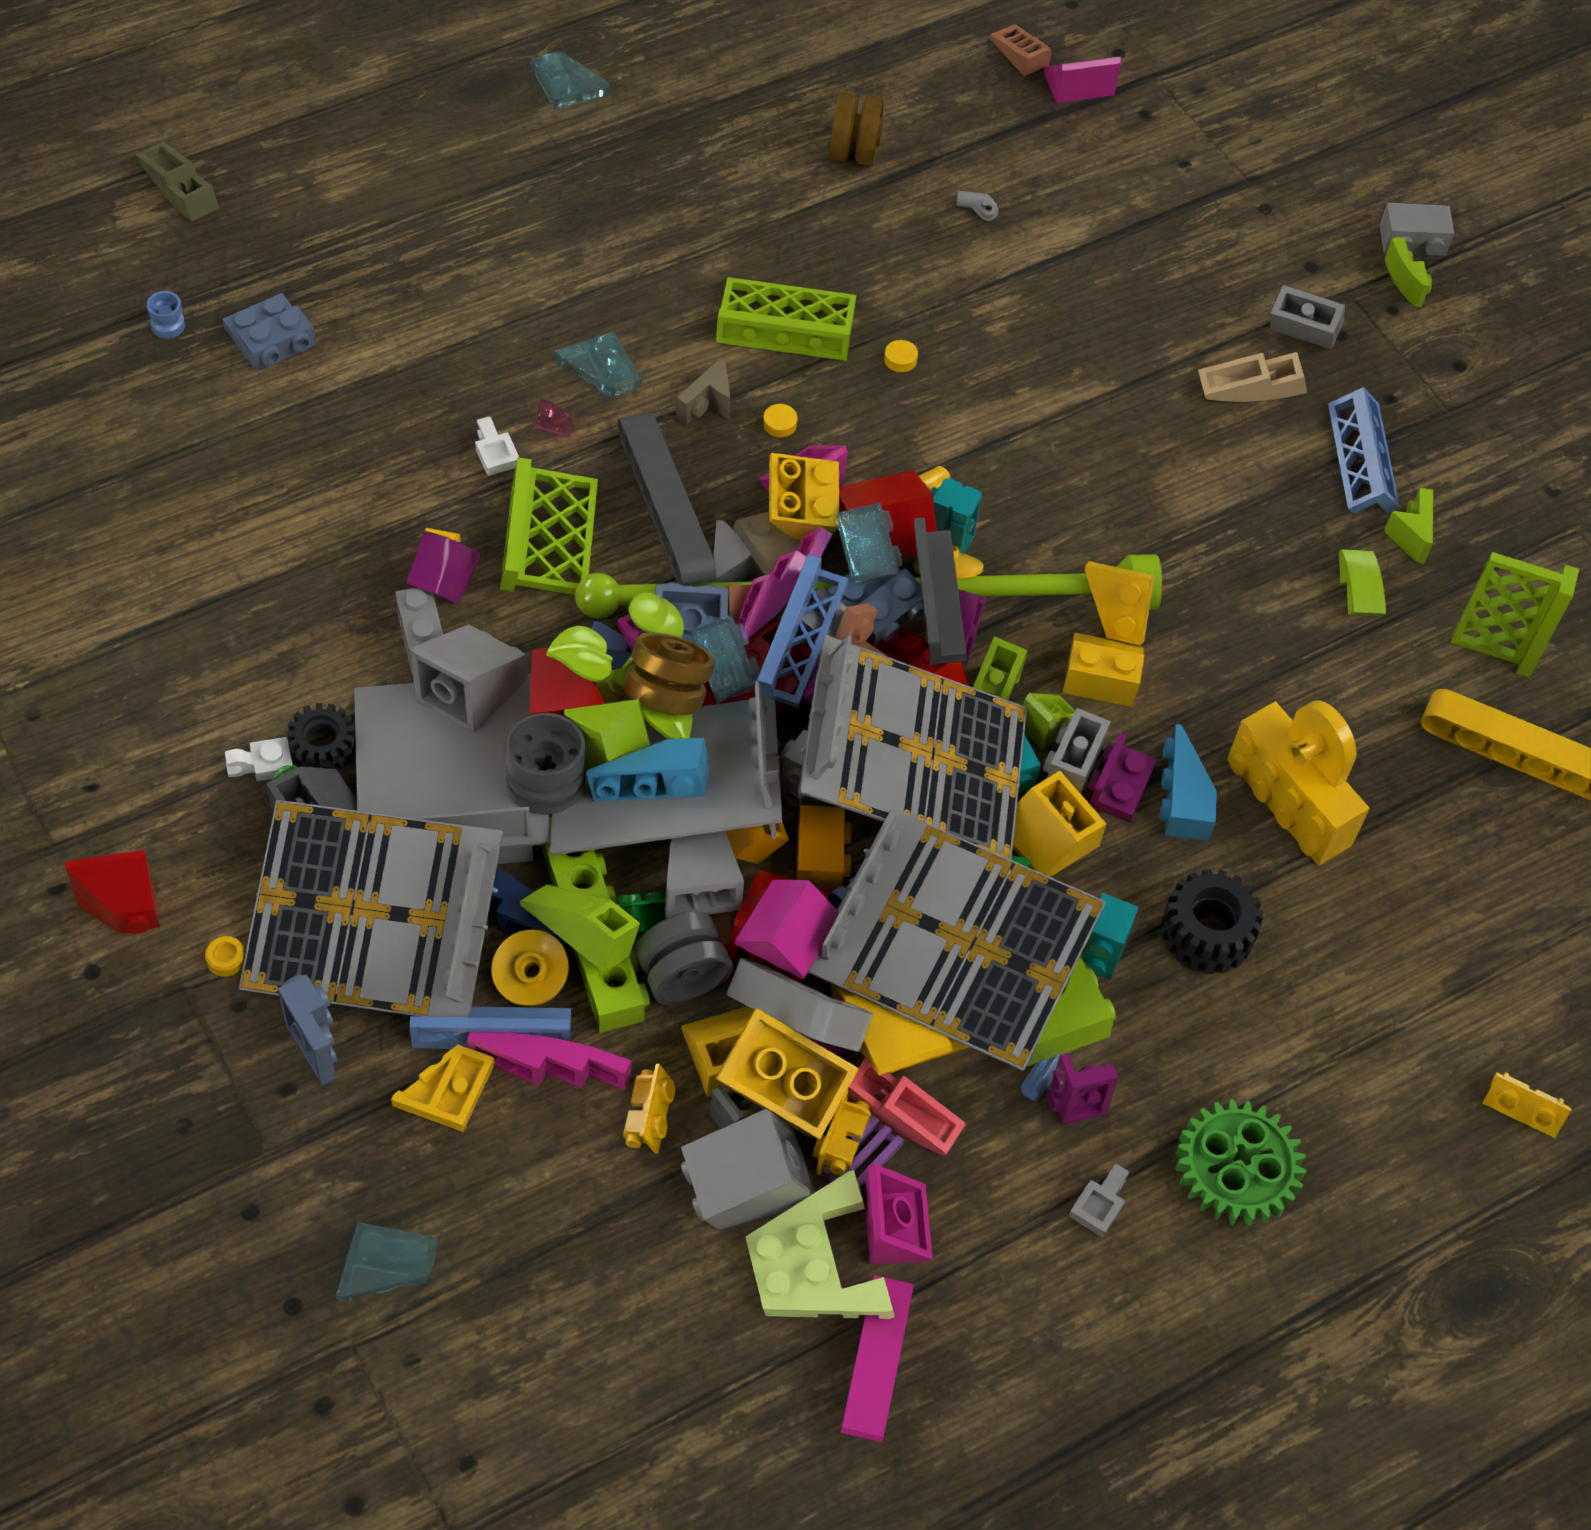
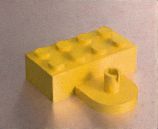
M1316 700L1300 708L1292 720L1275 701L1243 719L1227 758L1230 767L1236 775L1241 776L1252 788L1255 797L1260 802L1265 803L1272 811L1278 824L1283 829H1287L1297 840L1302 852L1310 856L1320 866L1353 845L1370 808L1346 782L1356 760L1357 751L1353 734L1340 713L1331 705Z

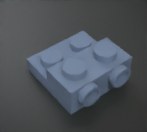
M283 293L223 318L225 330L256 372L316 345L314 327L297 305L293 307Z
M881 549L845 576L848 578V585L841 600L845 607L869 603L878 609L874 620V630L867 638L872 646H875L882 639L885 642L891 640L900 631L902 623L909 618L914 621L924 613L921 584L906 568L901 571ZM833 585L827 591L834 595L837 586Z
M675 582L664 585L656 584L655 594L671 602L682 616L684 632L681 638L697 643L707 649L715 659H726L728 588H718L715 585H702L700 587L683 586Z
M307 974L296 975L287 980L282 987L278 988L284 1021L321 1086L336 1079L333 1064L338 1061L335 1051L331 1046L335 1042L329 1025L334 1023L327 1008L330 1006V1001L323 987L320 984L314 987Z

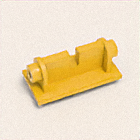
M656 1064L654 1071L642 1070L641 1075L636 1076L631 1105L633 1107H643V1109L628 1111L623 1137L626 1139L625 1144L628 1147L640 1148L641 1143H646L655 1154H659L661 1140L666 1136L668 1108L675 1097L674 1082L660 1064Z
M1496 1072L1490 1084L1491 1088L1482 1103L1553 1138H1556L1571 1112L1570 1106L1563 1104L1564 1099L1554 1098L1538 1089L1535 1092L1529 1089V1085L1510 1077L1507 1072L1504 1075Z
M849 1090L846 1091L828 1124L830 1127L827 1135H822L816 1141L813 1157L818 1158L817 1175H821L824 1165L829 1166V1170L836 1175H844L845 1171L851 1169L859 1142L847 1139L846 1136L861 1140L871 1118L870 1106L866 1102L856 1101L855 1104L848 1102Z

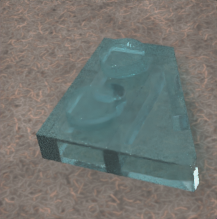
M561 51L531 58L532 69L554 109L610 94V84L608 81Z
M614 331L555 350L557 363L563 365L566 362L578 370L580 378L588 383L595 384L600 391L610 397L641 387V377Z
M357 1222L336 1293L337 1301L344 1303L351 1301L350 1297L373 1291L377 1295L393 1291L398 1286L410 1287L427 1283L439 1245L438 1238Z

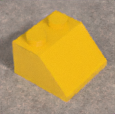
M1074 632L1062 693L1133 708L1140 685L1145 656L1143 646Z

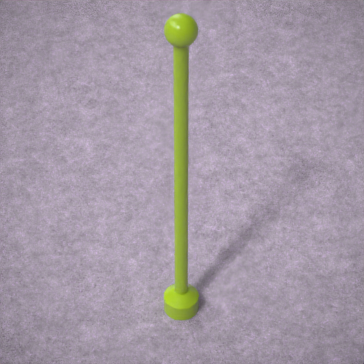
M1127 555L1116 567L1155 576L1149 610H1158L1162 596V571L1158 555ZM592 573L585 576L578 583L575 591V601L580 611L586 616L594 619H603L611 616L619 606H629L632 599L640 593L655 594L656 584L618 585L615 579L607 574ZM1086 573L975 576L957 580L959 590L983 597L1092 594ZM914 577L920 583V577ZM818 580L814 591L816 592L819 588L828 590L833 585ZM753 581L706 582L692 586L715 585L718 588H727L728 585H751Z

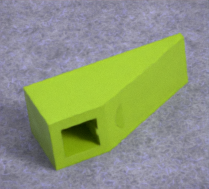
M547 884L520 900V905L602 972L605 973L630 956L640 923L612 900Z

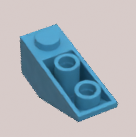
M1176 724L1172 737H1166L1164 741L1163 759H1169L1168 768L1163 770L1161 789L1167 790V799H1162L1159 819L1165 821V836L1209 841L1216 823L1217 790L1182 725Z
M704 738L667 739L588 769L586 774L594 801L705 796L710 762Z

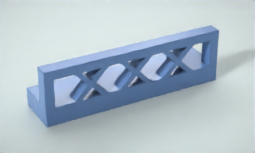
M1364 387L1328 403L1348 509L1352 513H1356L1376 503L1388 514L1400 509L1379 403ZM1354 404L1355 409L1349 419H1341L1340 410ZM1352 430L1360 432V436L1353 447L1346 445L1345 441ZM1357 456L1365 458V462L1358 473L1351 471V466ZM1362 483L1369 484L1371 493L1356 499V493Z
M810 554L805 559L757 679L764 697L799 708L803 693L822 651L823 638L829 633L848 585V578L822 570V558ZM818 580L837 586L834 596L820 601L814 591ZM812 598L814 604L808 606ZM830 605L828 612L826 614L824 607ZM818 610L824 621L822 627L807 632L802 619L804 615ZM798 630H800L802 635L796 637ZM817 637V640L814 645L811 639ZM806 642L811 655L808 659L795 664L790 655V650L792 647ZM787 660L789 667L783 669ZM805 668L801 677L799 671ZM792 673L799 684L795 695L775 689L779 679Z
M471 1007L469 1017L413 1016L410 1017L412 1048L452 1049L456 1045L467 1047V1037L470 1032H512L570 1041L571 1008Z

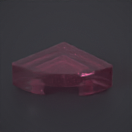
M541 398L537 407L538 429L571 437L574 425L570 416L558 405Z

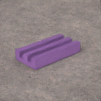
M873 1115L868 1121L862 1139L859 1140L852 1137L850 1140L859 1142L860 1146L872 1132L876 1136L853 1159L851 1169L845 1171V1173L852 1170L855 1172L877 1147L885 1141L889 1145L871 1163L883 1167L902 1147L904 1139L899 1135L895 1137L891 1133L892 1130L886 1125L884 1127L880 1125L879 1119ZM825 1166L821 1173L830 1183L842 1176L832 1173L829 1170V1166ZM867 1168L857 1178L860 1191L864 1187Z

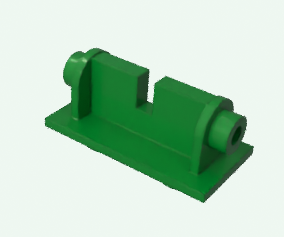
M665 891L642 894L643 901H641L640 894L617 897V905L640 923L638 932L648 931L658 923L667 920L665 916Z

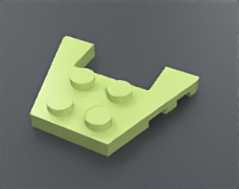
M854 1170L845 1173L746 1236L766 1316L818 1317L819 1314H841L843 1318H859V1315H878L879 1319L895 1317L884 1277L847 1288L841 1287L824 1221L865 1209Z

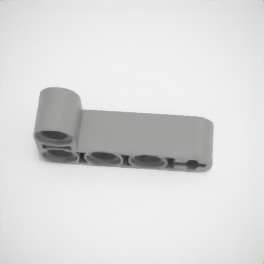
M740 958L727 995L753 1009L758 1008L805 1036L860 1052L874 1015L866 1009L830 998L765 965L745 958Z

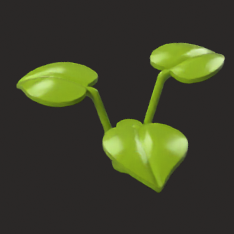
M640 593L630 602L629 614L638 628L648 633H664L682 637L684 622L680 612L671 602L653 593ZM574 626L564 630L551 643L546 656L558 660L580 677L595 682V686L604 698L605 704L632 700L623 690L627 669L634 664L632 655L621 669L612 670L611 663L613 658L606 654V641L600 634L584 626ZM640 704L644 719L667 739L690 738L693 721L692 714H670Z

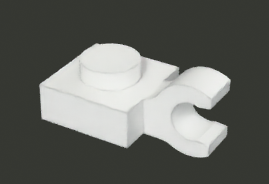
M490 416L478 419L477 424L480 430H477L480 441L475 442L476 452L487 476L514 469L519 455L508 432L498 435Z
M287 737L250 743L251 752L241 749H232L225 752L228 777H239L255 772L256 782L273 779L279 768L293 765Z

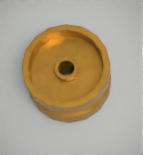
M840 90L832 129L829 159L846 162L850 157L852 143H855V160L857 164L874 166L877 147H880L884 118H882L884 97L867 95L863 102L862 112L859 114L857 113L859 102L857 93Z
M655 632L639 635L636 638L632 652V660L635 664L628 667L623 682L625 693L634 700L639 699L642 705L670 714L689 715L700 711L706 694L703 683H706L711 678L715 657L697 643L681 637Z

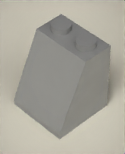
M469 624L419 644L410 650L416 701L472 732H475L528 680L526 654L516 647L499 641L488 632L480 631Z
M768 1108L681 1147L685 1159L681 1163L682 1171L690 1185L693 1184L696 1198L693 1199L695 1212L701 1221H706L718 1230L783 1213L815 1193L795 1130Z

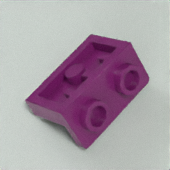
M1119 733L1115 744L1107 743L1100 760L1105 766L1102 772L1095 770L1087 790L1093 792L1090 802L1092 808L1130 823L1155 768L1157 759L1125 747L1124 742L1127 735Z
M1069 1054L1059 1055L1056 1070L1052 1072L1053 1081L1051 1088L1047 1090V1097L1051 1110L1053 1112L1058 1111L1062 1125L1107 1115L1118 1080L1114 1064L1104 1066L1092 1064L1080 1069L1079 1072H1075Z

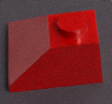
M145 850L65 861L66 871L80 908L120 934L128 932L141 934L149 929L160 928L156 887Z

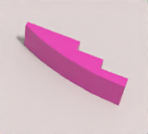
M820 527L804 533L797 550L779 556L772 573L753 580L727 636L729 643L733 644L751 637L773 619L789 602L807 555L810 554L820 558L832 536L830 532Z
M470 1032L467 1037V1047L494 1057L495 1068L537 1086H540L546 1074L579 1088H582L588 1076H591L625 1091L631 1079V1060L592 1046L553 1037L512 1032Z
M873 1276V1280L882 1278L881 1276ZM885 1277L895 1317L879 1319L878 1315H865L841 1433L878 1442H883L914 1286L911 1283Z

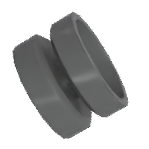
M689 912L673 916L649 929L637 941L634 952L643 972L648 975V984L658 1003L663 1005H680L694 1001L711 993L730 977L734 967L725 946L719 943L720 936L711 916L703 912Z

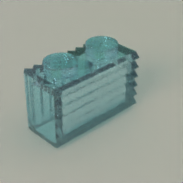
M881 503L839 512L836 516V522L853 586L896 576L899 573L898 567L902 566V557L898 545L892 546L888 532L893 531V523L889 511H883Z
M727 616L690 631L694 643L707 649L715 657L713 672L708 681L717 704L755 690V682H757L756 679H758L760 674V668L755 656L749 659L743 645L749 644V640L742 623L735 625L733 617Z

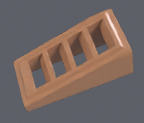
M1016 24L990 34V40L1023 76L1049 66L1051 49Z

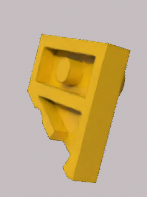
M1089 561L1085 565V573L1106 638L1141 646L1145 640L1155 576Z
M456 1045L443 1055L442 1060L438 1064L431 1065L420 1073L419 1080L403 1092L397 1091L391 1099L392 1106L463 1132L493 1070L495 1059L481 1052Z

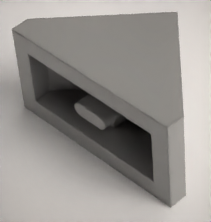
M716 520L713 556L716 580L711 582H741L754 573L755 560L738 534L724 521Z

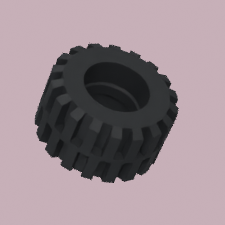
M1206 869L1202 871L1201 876L1193 872L1188 874L1186 880L1181 879L1177 883L1175 890L1170 895L1162 917L1161 925L1163 928L1161 935L1162 939L1167 940L1165 947L1169 953L1174 951L1177 953L1175 959L1180 964L1186 961L1190 964L1189 969L1196 971L1199 967L1204 968L1205 974H1213L1214 969H1218L1221 974L1228 972L1230 966L1237 968L1242 964L1243 959H1247L1261 930L1263 911L1259 910L1261 906L1259 897H1252L1254 889L1249 884L1246 886L1240 884L1242 881L1240 877L1235 875L1232 879L1226 876V871L1219 870L1218 874H1212L1211 869ZM1194 914H1214L1221 918L1229 929L1221 931L1209 929L1203 926Z

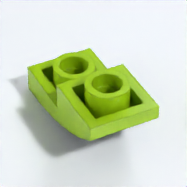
M1405 237L1392 238L1385 257L1387 269L1394 283L1406 299L1415 307H1422L1426 295L1432 289L1431 275L1427 274L1424 261H1413V253L1408 251Z
M1340 550V585H1347L1348 615L1374 617L1385 615L1384 587L1374 551Z

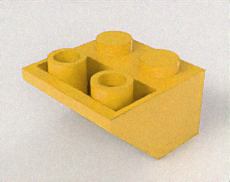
M771 453L769 461V522L793 539H802L804 533L820 527L833 535L839 528V462Z
M1058 771L1032 787L1017 803L1012 848L1020 857H1026L1031 861V869L1051 877L1098 848L1107 823L1063 773Z
M749 1006L682 1025L683 1035L707 1097L712 1095L716 1087L726 1086L718 1081L716 1077L754 1011Z

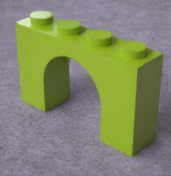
M1081 955L1067 982L1068 986L1065 987V991L1060 996L1026 1067L1039 1063L1042 1060L1053 1058L1058 1054H1064L1107 1039L1111 1035L1113 1021L1116 1019L1114 1006L1108 998L1104 999L1094 971L1085 966Z

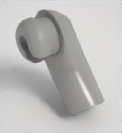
M958 190L956 206L972 208L981 219L991 221L997 217L999 212L998 206L988 194Z

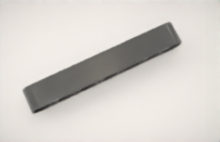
M649 412L618 418V431L622 446L677 583L683 586H692L715 581L716 568L712 553L654 414Z

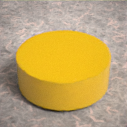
M896 340L887 345L884 360L889 369L895 372H908L916 366L918 350L913 343L906 340Z
M774 404L768 407L763 419L765 431L771 436L778 438L790 436L797 427L796 411L785 404Z
M222 936L214 939L209 943L205 951L207 966L212 973L221 977L237 974L243 968L245 950L242 943L231 936Z

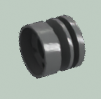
M553 713L532 714L517 721L507 733L505 742L506 785L509 796L519 807H529V812L548 815L566 810L577 802L584 791L585 740L582 730L572 720Z

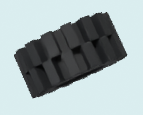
M316 703V710H311L309 705L303 707L304 715L297 711L293 715L294 721H289V731H287L291 758H294V763L298 767L301 764L303 767L334 769V766L337 765L340 770L346 767L345 759L351 762L354 757L353 752H356L355 729L350 715L346 717V711L341 707L336 712L335 705L330 703L327 709H323L322 703ZM320 731H328L336 735L335 741L326 746H313L308 743V738Z

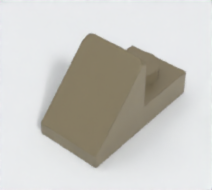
M721 358L677 396L676 419L687 426L694 418L701 417L708 407L724 418L729 419V383L726 362Z

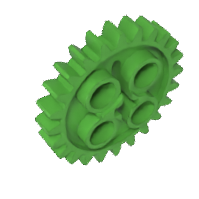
M1231 1099L1226 1110L1218 1102H1215L1211 1113L1202 1108L1198 1114V1120L1191 1117L1186 1126L1188 1130H1183L1179 1141L1182 1144H1179L1175 1151V1155L1181 1159L1178 1160L1175 1170L1186 1173L1182 1176L1179 1183L1181 1186L1192 1185L1193 1188L1188 1198L1191 1200L1201 1197L1203 1199L1200 1206L1201 1211L1208 1209L1210 1206L1215 1208V1220H1218L1223 1213L1229 1214L1230 1225L1235 1224L1238 1216H1243L1246 1225L1251 1226L1255 1215H1257L1259 1220L1265 1224L1270 1217V1212L1279 1217L1285 1209L1284 1206L1290 1208L1295 1200L1294 1195H1298L1303 1186L1300 1180L1306 1174V1169L1300 1167V1165H1302L1306 1156L1303 1153L1294 1152L1301 1141L1300 1139H1288L1292 1129L1291 1125L1282 1128L1277 1126L1280 1119L1279 1114L1274 1115L1270 1119L1265 1117L1266 1106L1264 1105L1256 1113L1252 1112L1250 1101H1246L1243 1109H1238L1234 1099ZM1242 1135H1250L1253 1138H1255L1258 1143H1249L1243 1138ZM1206 1146L1218 1148L1222 1155L1211 1153ZM1266 1151H1270L1272 1154H1270V1153L1261 1154V1153L1266 1152ZM1218 1170H1220L1219 1172L1213 1173V1174L1209 1172V1171H1218ZM1259 1170L1269 1171L1274 1176V1179L1265 1178L1260 1174ZM1222 1181L1234 1183L1238 1190L1228 1189Z

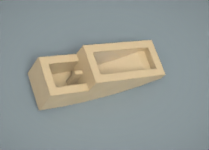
M1297 352L1265 360L1263 353L1198 370L1204 395L1208 400L1228 402L1266 401L1307 393L1305 377Z

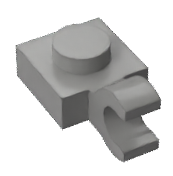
M1115 1164L1102 1185L1090 1180L1071 1209L1069 1217L1103 1238L1125 1204V1200L1117 1196V1194L1126 1182L1129 1171Z

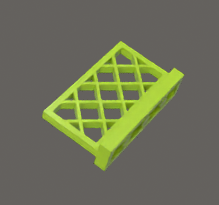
M727 277L722 305L718 313L716 343L847 361L857 295ZM732 290L745 291L748 295L739 298ZM767 296H779L781 299L771 302ZM810 300L813 304L804 307L799 301ZM757 301L763 307L753 310L748 304ZM838 304L848 307L836 311L831 305ZM790 306L795 311L786 315L781 309ZM822 310L828 316L818 319L813 313Z
M518 457L512 481L500 590L514 592L515 585L575 595L578 583L566 582L559 574L571 568L580 577V581L589 575L598 479L531 467V459ZM535 480L549 482L555 489L543 495L535 486ZM574 487L589 489V494L584 499L578 501L568 490ZM560 495L571 505L561 512L550 502ZM541 506L552 516L542 523L532 514V511ZM575 512L586 522L577 529L566 519V517ZM556 523H559L568 533L558 540L547 530ZM537 534H540L549 544L539 551L529 542V539ZM572 540L583 549L581 553L574 557L563 547V545ZM553 551H556L565 561L556 568H553L544 558ZM537 562L546 573L540 577L525 575V568Z
M1492 552L1456 626L1451 643L1518 664L1516 674L1530 678L1573 597L1579 569L1565 564L1562 572L1558 573ZM1494 567L1508 570L1512 575L1500 577L1494 570ZM1540 580L1549 583V585L1535 588L1530 581ZM1520 584L1524 591L1512 593L1507 586ZM1497 589L1502 596L1489 598L1485 591ZM1532 599L1536 607L1524 609L1520 604L1522 601ZM1509 604L1513 612L1502 614L1497 607ZM1486 609L1491 615L1479 618L1475 612ZM1521 620L1526 626L1514 629L1510 622ZM1499 625L1504 632L1492 634L1487 627ZM1477 630L1481 636L1473 637L1463 634V632ZM1511 640L1516 650L1501 646L1500 643Z

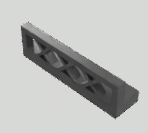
M925 517L914 518L915 542L930 664L967 661L951 530L926 533Z

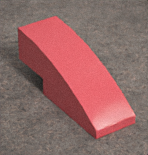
M865 1057L855 1063L854 1066L859 1069L847 1089L849 1090L848 1102L854 1104L856 1101L866 1102L870 1106L871 1117L873 1115L877 1117L881 1125H886L902 1137L945 1156L966 1123L904 1075L899 1079L890 1073L879 1076Z

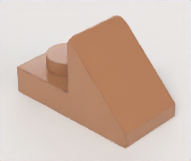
M869 603L846 607L834 638L843 640L848 635L852 636L851 644L886 656L866 642L874 630V620L878 609Z

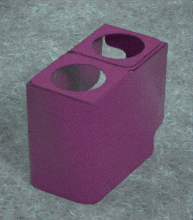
M424 531L406 584L435 593L458 604L462 594H466L481 554L456 540Z

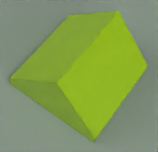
M639 699L564 709V716L572 720L582 730L584 736L585 773H587L588 769L651 746Z

